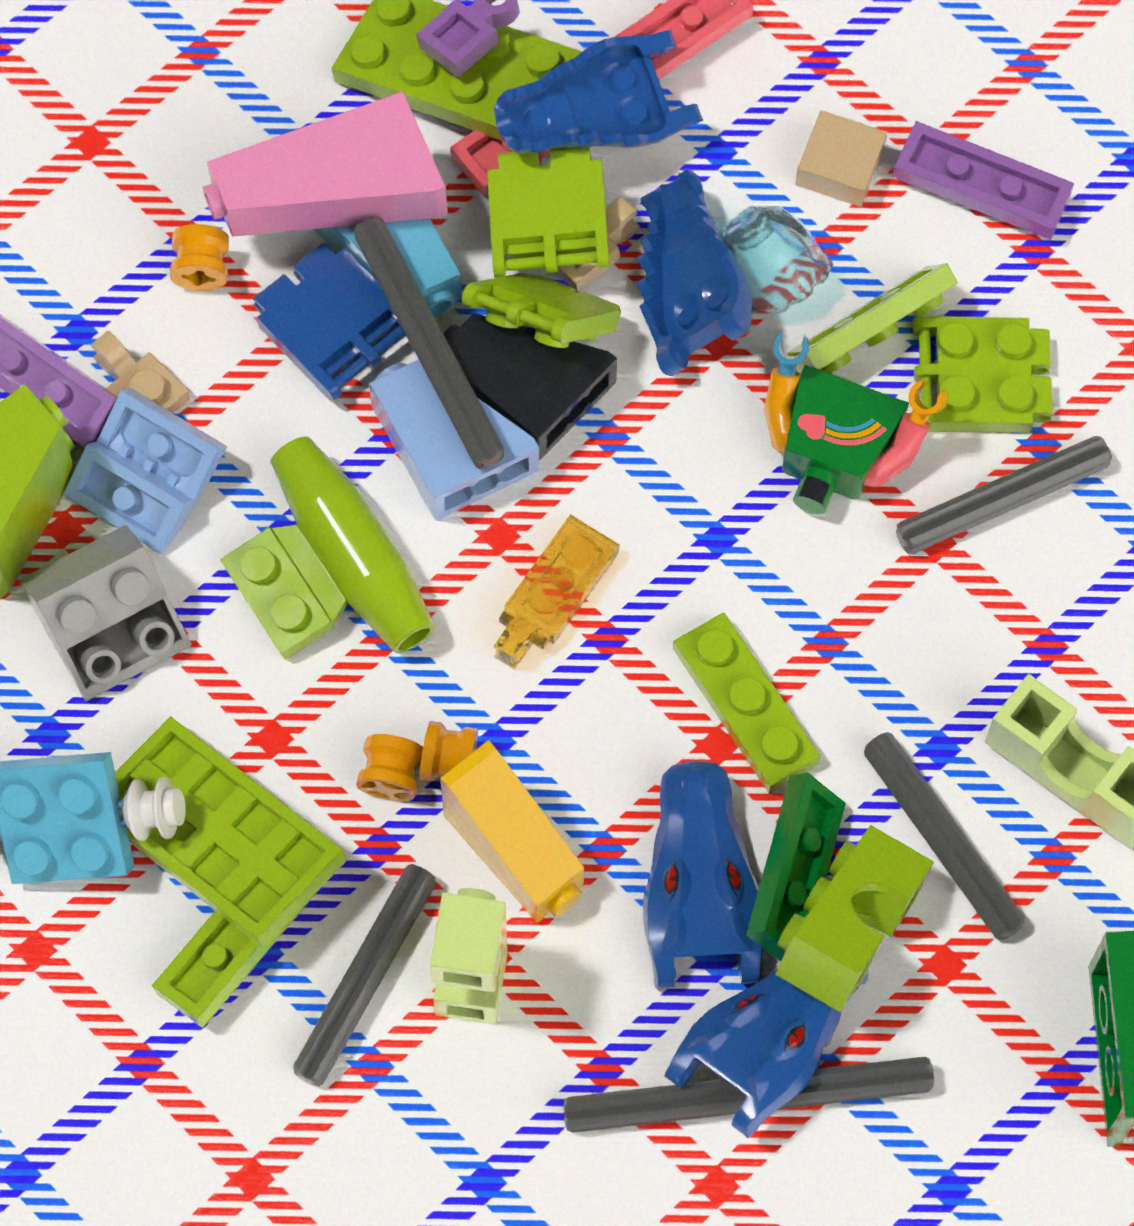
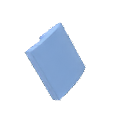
M124 389L120 391L98 440L86 445L63 495L117 528L127 525L141 543L160 554L165 552L190 515L218 466L227 446L134 389Z

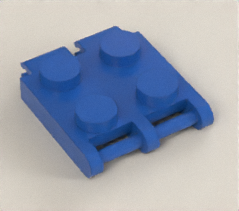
M322 243L292 267L294 276L300 282L297 286L283 274L256 295L253 301L255 302L254 306L261 313L257 317L258 327L331 402H334L342 395L340 388L366 367L373 370L381 364L380 356L405 337L406 334L378 281L345 247L335 254L325 243Z

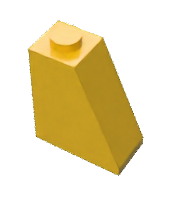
M489 740L440 778L444 817L536 923L550 912L554 917L564 914L581 898L582 892L580 888L584 886L583 865Z

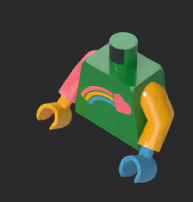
M784 331L777 335L773 344V352L780 362L779 367L773 368L771 372L764 412L772 447L778 453L784 455L782 471L789 476L801 480L793 497V502L806 512L821 515L826 512L834 492L851 499H859L867 486L880 487L909 468L930 429V424L927 422L929 416L945 408L949 399L946 390H942L934 407L928 408L920 400V393L925 387L927 379L921 380L912 386L908 395L909 402L808 365H804L800 374L796 371L798 363H801L806 358L809 351V340L804 334L802 352L795 357H789L781 350V341L784 335ZM909 403L913 409L911 413H907Z

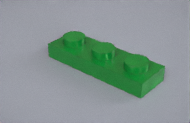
M808 772L789 777L746 933L750 939L779 961L782 960L786 952L777 946L784 929L795 913L804 918L808 915L809 911L803 908L819 878L821 876L827 877L846 805L842 799Z

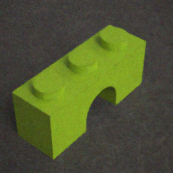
M872 825L868 827L857 845L847 840L839 850L829 869V872L835 875L830 881L821 876L809 894L803 907L809 911L808 915L804 918L795 913L784 929L777 946L786 952L775 974L841 1013L867 974L885 937L879 931L890 937L893 935L914 904L934 861Z

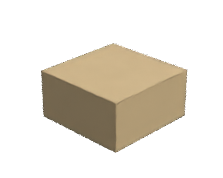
M820 110L797 168L795 186L862 208L885 149L887 131Z

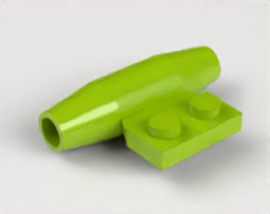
M299 437L282 446L272 456L270 463L297 525L276 528L268 527L220 559L280 654L287 660L334 629L336 622L348 603L395 653L406 652L422 643L433 633L435 629L433 621L406 560L359 489L310 437Z

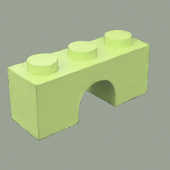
M1028 673L993 717L985 743L1132 850L1134 848V749L1128 745L1122 754H1118L1095 743L1077 724L1075 716L1078 709Z
M461 888L457 894L442 892L430 961L431 982L436 984L433 999L435 1016L494 1025L497 1023L508 955L506 901L495 900V895L489 891L477 888Z

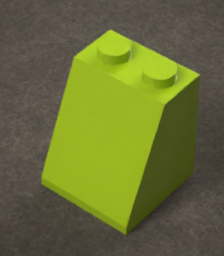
M25 384L0 402V599L10 592L62 499L75 470L70 451L75 446L63 429L68 424L65 416L47 395L39 400Z

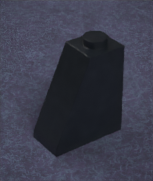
M473 313L461 326L457 324L451 325L443 334L477 398L535 439L539 446V461L616 384L617 358L609 351L575 341L569 342V346L566 348L548 346L534 339L536 330L522 326L518 328L497 326L488 322L485 319L486 316Z

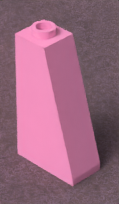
M403 91L207 161L211 184L202 187L213 219L216 220L224 217L232 237L355 226L362 221L376 216L383 219L384 223L438 218L447 214L446 186Z

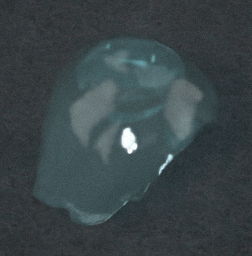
M779 205L750 206L730 219L720 232L745 273L751 292L752 313H757L758 311L782 313L793 304L803 302L813 294L814 288L819 283L825 282L834 264L827 253L815 241L802 221Z

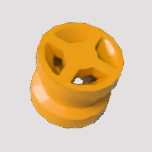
M190 224L175 229L172 234V249L177 253V259L170 265L171 281L179 287L194 291H209L224 286L227 282L228 269L223 263V256L229 251V235L220 228L205 224Z
M430 721L422 750L420 780L435 781L477 749L478 729L465 727L458 732L447 730L441 722Z
M374 734L367 736L363 752L367 757L366 767L358 773L357 788L368 795L385 800L408 801L414 799L418 784L413 776L415 768L421 764L423 746L415 741L396 735Z

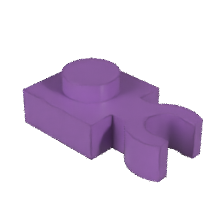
M455 0L416 34L419 48L456 77L460 78L499 43L496 28L508 26L517 19L520 14L518 0H506L500 5H491L496 0H475L469 7L459 0Z

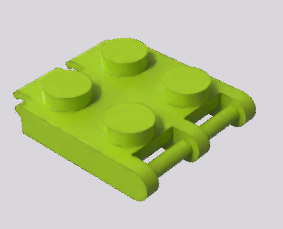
M590 147L549 149L550 164L540 165L539 152L529 154H517L515 152L498 153L499 169L487 170L494 278L506 276V271L545 268L546 273L558 272V266L598 263V268L610 267L602 159L591 160Z
M525 272L471 282L465 287L462 294V303L474 309L481 307L487 309L485 319L488 322L505 328H518L522 325H528L536 329L534 336L536 341L558 348H566L569 346V342L578 340L596 341L600 335L616 332L621 314L620 306L586 292L577 293L574 287L542 275L533 276Z
M923 316L913 320V334L919 336L920 365L914 367V381L919 382L927 379L925 387L921 390L920 400L924 406L932 408V384L938 385V396L942 390H946L949 398L947 405L942 411L929 416L927 422L930 424V429L928 432L1031 433L1033 422L1043 423L1051 421V416H1053L1052 378L1049 376H1032L1050 373V330L1030 328L1029 318ZM931 337H936L937 364H931Z

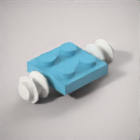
M111 752L0 761V839L2 838L11 884L127 876L134 868V862L126 825L138 841H145L150 834L151 828L156 827L163 838L171 839L175 835L177 826H181L185 820L186 807L183 793L178 788L174 789L172 782L167 777H161L157 781L155 790L148 791L146 784L141 779H136L132 781L124 799H121Z

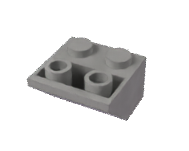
M127 525L20 579L46 633L85 701L192 646L144 545Z

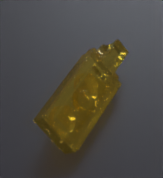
M570 514L504 605V611L499 617V623L506 626V628L494 645L496 649L494 658L515 670L533 644L542 650L549 643L554 645L618 556L620 544Z

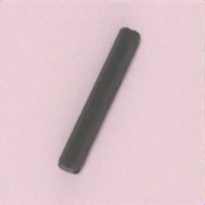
M1101 436L1088 438L899 522L896 530L898 541L907 554L917 553L1108 468L1112 460L1110 449Z
M884 732L873 738L865 746L864 756L983 922L998 940H1004L1015 934L1022 928L1025 922L1023 914L894 735L890 732Z
M414 864L406 866L293 1064L294 1074L308 1084L318 1087L324 1084L431 895L436 881L435 876L426 869Z

